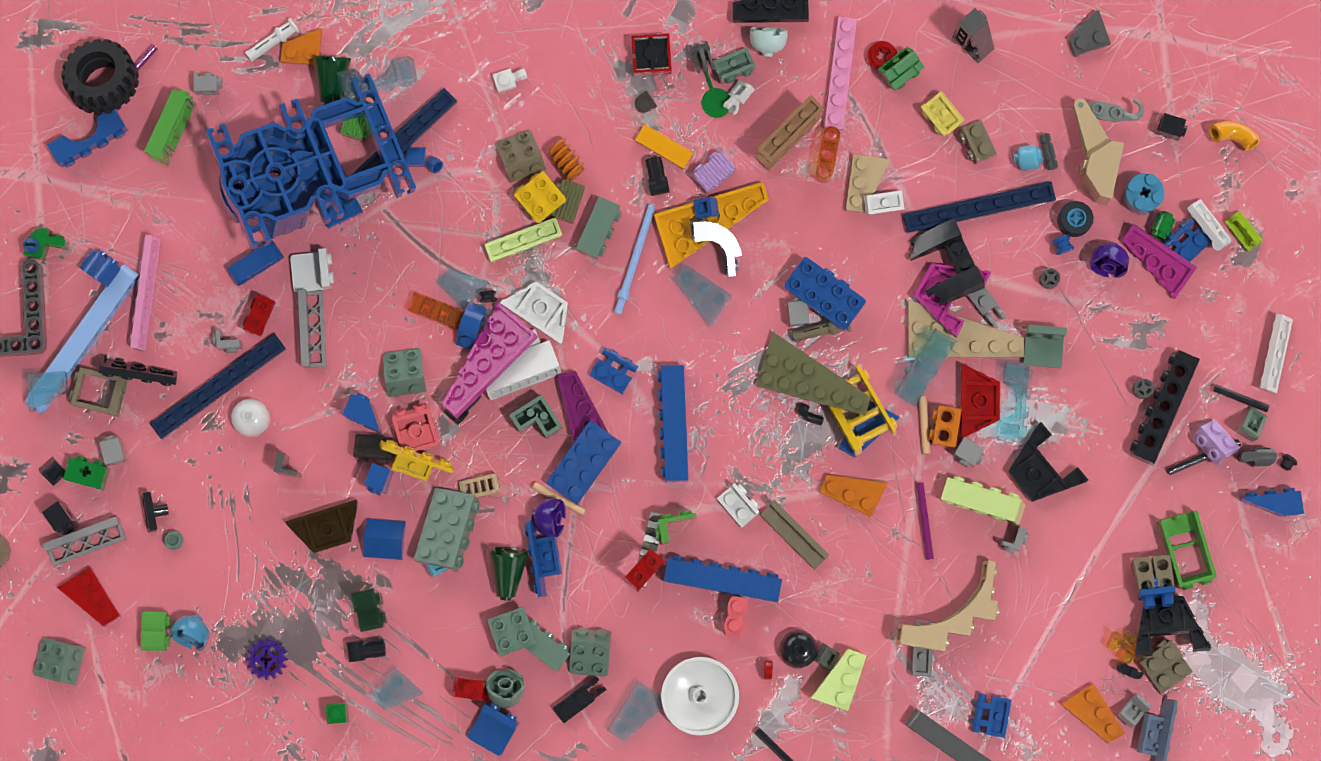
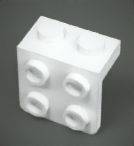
M326 248L318 249V252L291 256L293 290L298 293V290L319 291L332 289V283H334V273L330 272V264H333L332 254Z

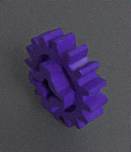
M266 638L265 643L262 639H259V645L253 643L252 647L254 649L247 651L251 654L250 657L246 658V660L251 662L247 665V668H253L251 674L258 673V679H261L263 675L265 680H269L270 675L273 679H276V673L282 675L281 668H287L284 661H288L289 658L284 657V654L288 651H282L281 648L284 645L282 643L276 645V639L272 643H270V638ZM264 647L263 651L259 655H256L257 651L260 648ZM272 647L278 651L280 656H276L272 652ZM267 654L269 657H272L268 664L266 661H263V657H266ZM255 662H259L261 664L263 671H261L256 666ZM275 663H279V665L277 666V668H276L275 670L271 671V670H272V666H273Z

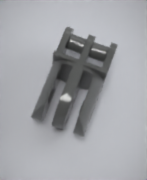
M707 41L703 44L697 43L696 46L689 45L697 73H701L699 63L702 64L704 72L708 71L707 60L711 70L715 69L710 46Z
M1253 447L1251 452L1240 453L1237 459L1241 463H1251V467H1264L1275 463L1277 453L1274 449L1268 447Z

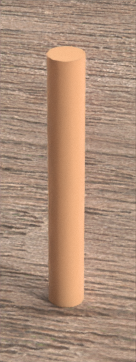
M920 396L919 410L923 454H931L926 396Z
M537 482L532 487V489L550 499H561V501H564L565 507L581 516L586 511L585 508L576 505L574 502Z

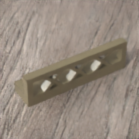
M775 500L760 515L814 569L829 556Z

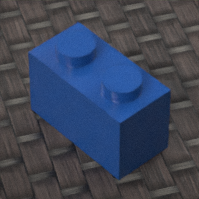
M372 463L364 484L368 487L367 491L379 496L381 492L386 494L394 472Z

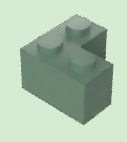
M542 394L509 415L520 433L537 423L548 439L563 429Z

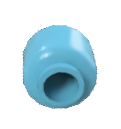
M1036 145L1019 147L1018 154H1014L1015 165H1019L1022 171L1038 169L1040 164L1043 163L1042 150L1038 149Z

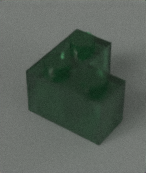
M374 588L351 593L360 632L385 628L384 623H387L386 612H382L381 604H384L382 593Z

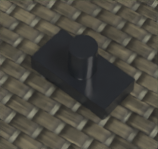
M146 492L141 496L148 533L157 531L155 517L169 515L167 504L153 506L151 492Z

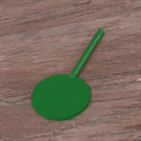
M708 71L704 72L710 90L702 98V108L710 117H723L729 112L723 105L730 96L723 89L713 88Z

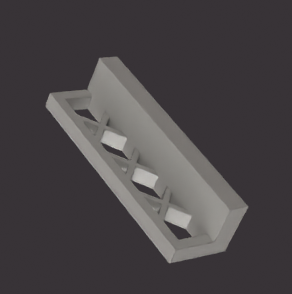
M298 290L301 366L303 368L327 367L323 291ZM319 295V303L315 308L311 307L308 304V296ZM314 312L320 317V322L315 327L309 323V318ZM315 331L321 336V341L316 346L310 342V337ZM316 350L322 354V363H311V355Z
M113 517L43 543V547L48 552L52 565L57 566L124 541L127 538L120 519ZM118 527L121 537L116 539L107 537L110 529ZM97 534L103 537L100 545L93 546L89 544L93 535ZM77 541L85 544L79 553L71 551L73 544ZM59 548L66 550L63 559L56 561L53 550Z

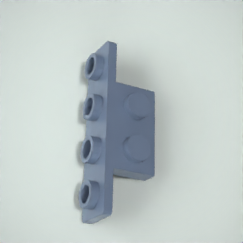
M1164 698L1160 717L1144 713L1137 752L1152 755L1151 761L1167 760L1175 715L1177 713V700Z

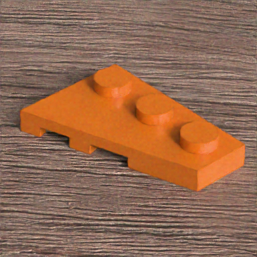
M827 475L819 493L871 518L887 486V482Z
M1094 683L1061 703L1064 708L1108 744L1125 734Z

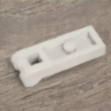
M1201 199L1187 208L1191 217L1202 227V231L1212 240V247L1215 250L1219 251L1231 243L1230 236Z

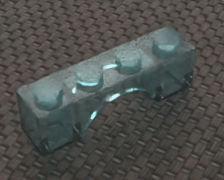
M410 56L392 59L388 70L382 76L372 79L377 91L394 90V87H409L412 83L418 82L414 59ZM355 68L336 72L340 95L344 98L356 99L350 85L354 78L359 77L358 85L362 92L368 90L367 84L362 83L364 77Z
M1005 363L1003 383L1014 391L1016 407L1010 416L999 420L997 440L1021 442L1023 438H1026L1027 426H1024V421L1028 419L1029 407H1026V400L1030 399L1031 388H1028V381L1032 380L1033 370L1030 369V364Z

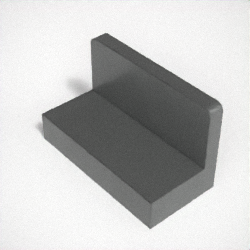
M277 452L274 472L279 475L301 478V473L287 470L289 456Z

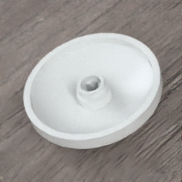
M694 657L680 662L668 673L662 686V706L668 719L678 729L692 735H708L721 730L732 720L739 703V689L733 674L722 663L711 658Z

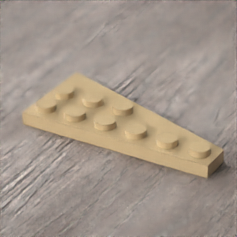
M908 300V358L1024 357L1023 337L953 315L965 322L956 338L921 304Z

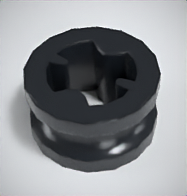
M496 291L480 292L479 296L482 297L480 303L497 301V298L494 296Z

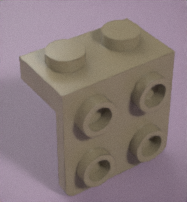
M526 130L496 143L511 183L546 170L542 155L531 130Z

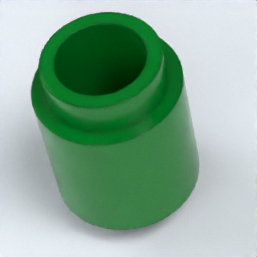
M1166 211L1157 213L1151 228V236L1165 241L1166 237H1169L1175 222L1173 214Z

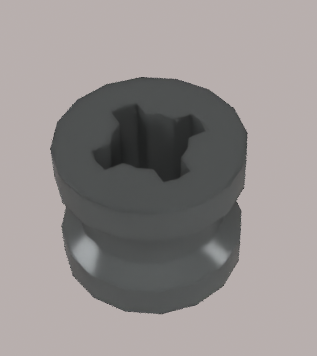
M1052 268L1046 269L1039 278L1041 286L1045 289L1056 287L1060 282L1059 272Z
M1140 379L1132 387L1134 396L1139 399L1149 397L1154 390L1152 382L1148 379Z

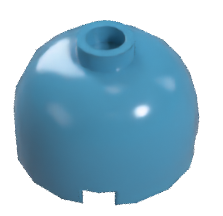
M183 616L175 621L169 635L173 634L172 639L180 645L190 649L191 645L197 647V651H201L208 642L209 630L206 624L202 622L203 618L200 616Z

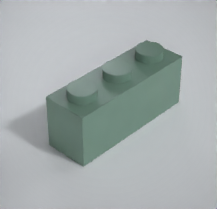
M600 196L598 197L577 244V252L598 260L599 256L603 257L607 248L604 244L607 239H611L614 232L612 226L615 221H619L622 214L619 211L620 205Z
M530 617L529 623L536 644L528 646L526 649L557 672L570 656L568 652L570 648L563 642L556 643L553 640L555 636L548 630L541 631L538 628L540 624Z

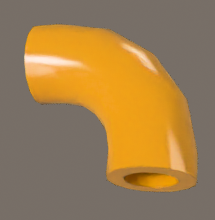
M1223 121L1214 123L1208 128L1209 136L1214 142L1233 140L1239 143L1246 151L1252 150L1261 141V138L1251 128L1239 122Z

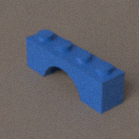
M114 109L112 113H103L97 116V129L87 140L72 141L62 136L49 143L48 147L58 165L62 168L64 166L65 168L70 167L80 157L86 158L96 148H104L112 139L123 137L128 129L118 111Z

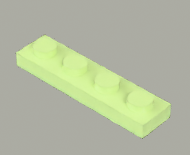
M555 217L484 245L490 261L493 263L563 235Z

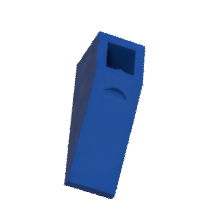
M1295 488L1283 489V493H1276V490L1264 491V495L1250 492L1245 493V497L1240 498V501L1280 517L1304 514L1301 491H1295Z

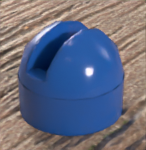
M430 157V160L426 162V167L429 171L436 174L442 169L443 162L437 157Z
M27 238L23 242V248L28 253H35L39 249V242L35 238ZM35 243V246H26V244Z

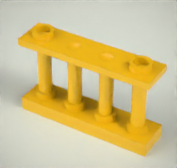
M860 365L856 366L858 375L846 381L852 385L862 381L867 390L864 393L871 397L876 407L867 411L865 416L859 415L852 420H846L843 415L845 410L828 406L855 456L863 453L861 447L864 445L863 443L887 430H890L891 434L895 436L897 435L896 428L898 427L894 418H889L868 381L870 377L866 369L862 370ZM881 414L885 421L884 424L861 436H855L852 431L855 429V426Z

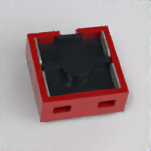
M669 33L631 36L632 54L636 56V58H633L634 76L672 74Z

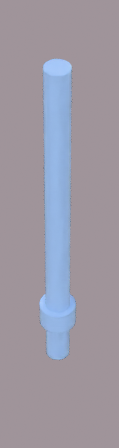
M648 205L622 289L618 292V301L614 311L616 314H622L625 301H628L629 289L656 208L653 205Z

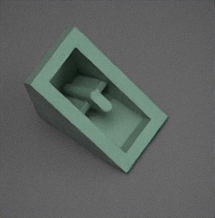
M1251 407L1235 432L1253 442L1259 438L1267 416Z

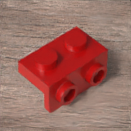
M258 294L251 303L249 316L247 315L244 319L243 330L252 335L262 336L276 302Z

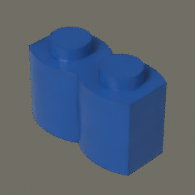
M91 249L79 266L81 270L106 287L111 284L121 270L117 266L119 262L100 249L97 252Z

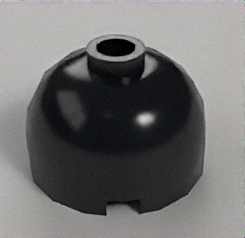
M795 630L785 635L779 647V653L784 663L796 669H802L812 664L818 652V646L813 636L801 630Z

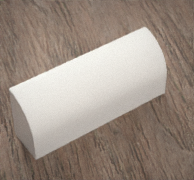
M550 340L527 348L486 389L490 401L562 374Z

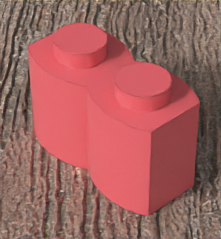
M735 596L730 598L727 605L728 617L724 623L725 635L739 637L742 634L744 628L743 616L747 610L746 598Z

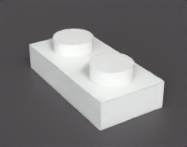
M902 190L864 196L866 215L904 210Z

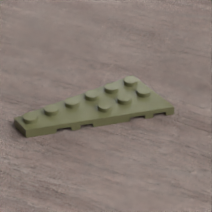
M772 333L756 385L758 388L863 416L866 415L870 396L776 333Z

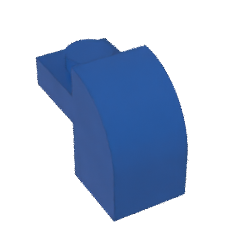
M468 303L458 328L455 345L472 349L484 323L487 308Z

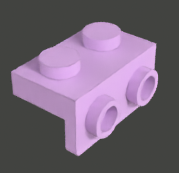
M1216 420L1201 426L1192 437L1216 466L1240 449L1239 445Z

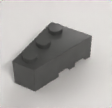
M974 8L957 24L952 37L979 63L994 50V44L986 15L981 10L978 11Z

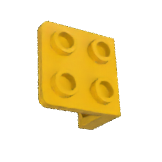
M544 171L533 175L530 178V182L525 186L521 185L515 190L514 194L515 200L525 208L537 223L542 222L566 202L565 196Z

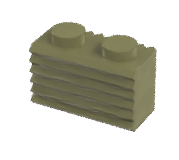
M563 179L562 183H558L556 187L565 196L566 202L551 214V217H556L558 220L573 224L585 186Z

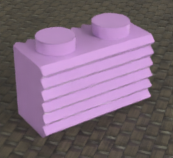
M723 151L719 153L714 152L708 157L709 161L704 166L700 164L693 170L692 178L706 194H709L736 171L735 165Z

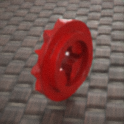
M878 41L871 45L868 50V63L873 69L878 70L897 55V50L889 42ZM879 50L883 54H888V56L885 57V62L882 59H877V57L879 56Z

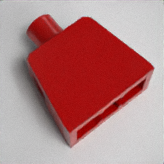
M454 677L453 697L482 701L489 700L486 692V681Z

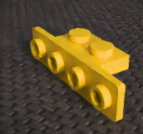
M381 440L380 442L382 450L395 454L390 467L394 471L424 481L428 480L433 467L450 473L454 472L453 465L446 459H435L426 452L422 454L417 453L415 449L408 446L404 448L397 446L398 444L391 440L386 442Z

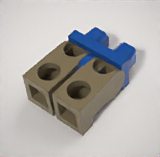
M1170 554L1153 556L1152 559L1150 557L1133 559L1131 568L1134 573L1138 601H1142L1144 609L1155 608L1154 599L1161 598L1162 607L1172 606L1173 595L1176 590Z

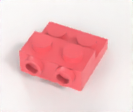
M424 403L413 406L414 409L406 411L405 408L398 409L392 415L400 447L408 446L418 451L440 445L429 405L425 406Z

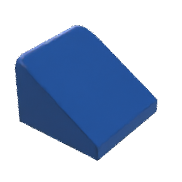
M426 148L407 149V166L426 167Z
M706 197L693 200L696 219L719 216L717 198Z

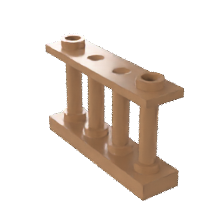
M810 95L757 148L759 154L755 158L770 170L822 118L820 113L824 110V107Z

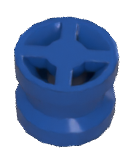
M1069 234L1051 241L1056 247V255L1074 250V246L1069 241Z

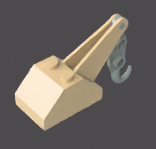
M1079 98L1073 104L1086 158L1080 165L1079 174H1081V182L1095 203L1107 205L1112 199L1124 146L1122 142L1110 141L1097 119L1114 123L1139 120L1144 114V106L1139 100H1133L1139 107V111L1136 114L1127 112L1119 105L1101 101H1094L1088 104L1085 99Z

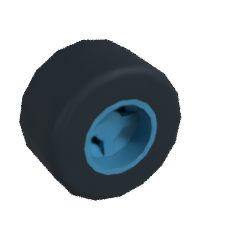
M1073 201L1061 209L1057 222L1064 234H1069L1070 237H1079L1091 228L1094 216L1088 205L1083 202Z

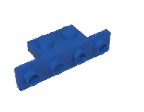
M527 520L525 534L529 537L528 553L530 556L532 555L533 561L531 563V571L535 575L536 580L534 582V590L538 597H546L544 577L562 574L557 538L545 537L538 539L534 521Z

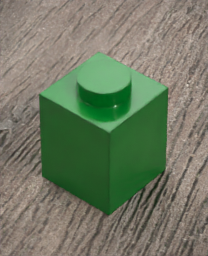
M348 703L326 705L327 724L349 722Z

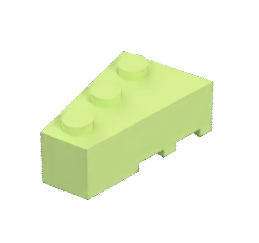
M847 649L810 698L848 711L867 655Z

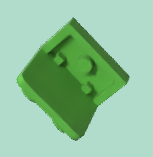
M689 510L680 512V516L673 517L672 514L662 515L661 519L657 521L658 528L655 529L657 541H661V545L669 544L667 524L696 519V513H692Z

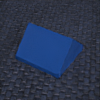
M367 519L364 532V557L403 560L406 522Z

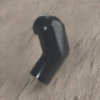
M801 403L799 409H797L798 414L807 422L821 426L824 417L808 412L809 405Z

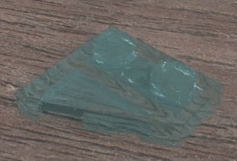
M449 269L436 281L463 310L469 302L471 303L489 285V282L453 269Z
M66 371L27 374L29 412L36 411L40 406L51 402L57 396H61L68 391Z
M395 668L370 698L382 709L386 710L421 696L424 692L401 671Z

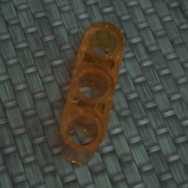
M834 126L827 127L822 136L815 171L816 180L821 183L828 182L834 170L840 140V131ZM833 132L836 135V139L829 140L826 134ZM830 151L833 157L826 159L822 153ZM821 169H826L829 172V175L827 177L820 176L819 171Z
M416 292L413 293L407 309L411 313L458 330L464 311Z

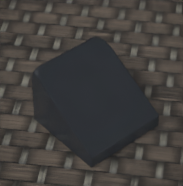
M51 457L39 468L40 473L53 486L64 477L66 471L54 457Z

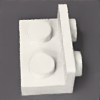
M734 483L717 500L742 528L760 513L757 510L760 507L754 499L749 500L746 497L747 491L741 484L737 486Z

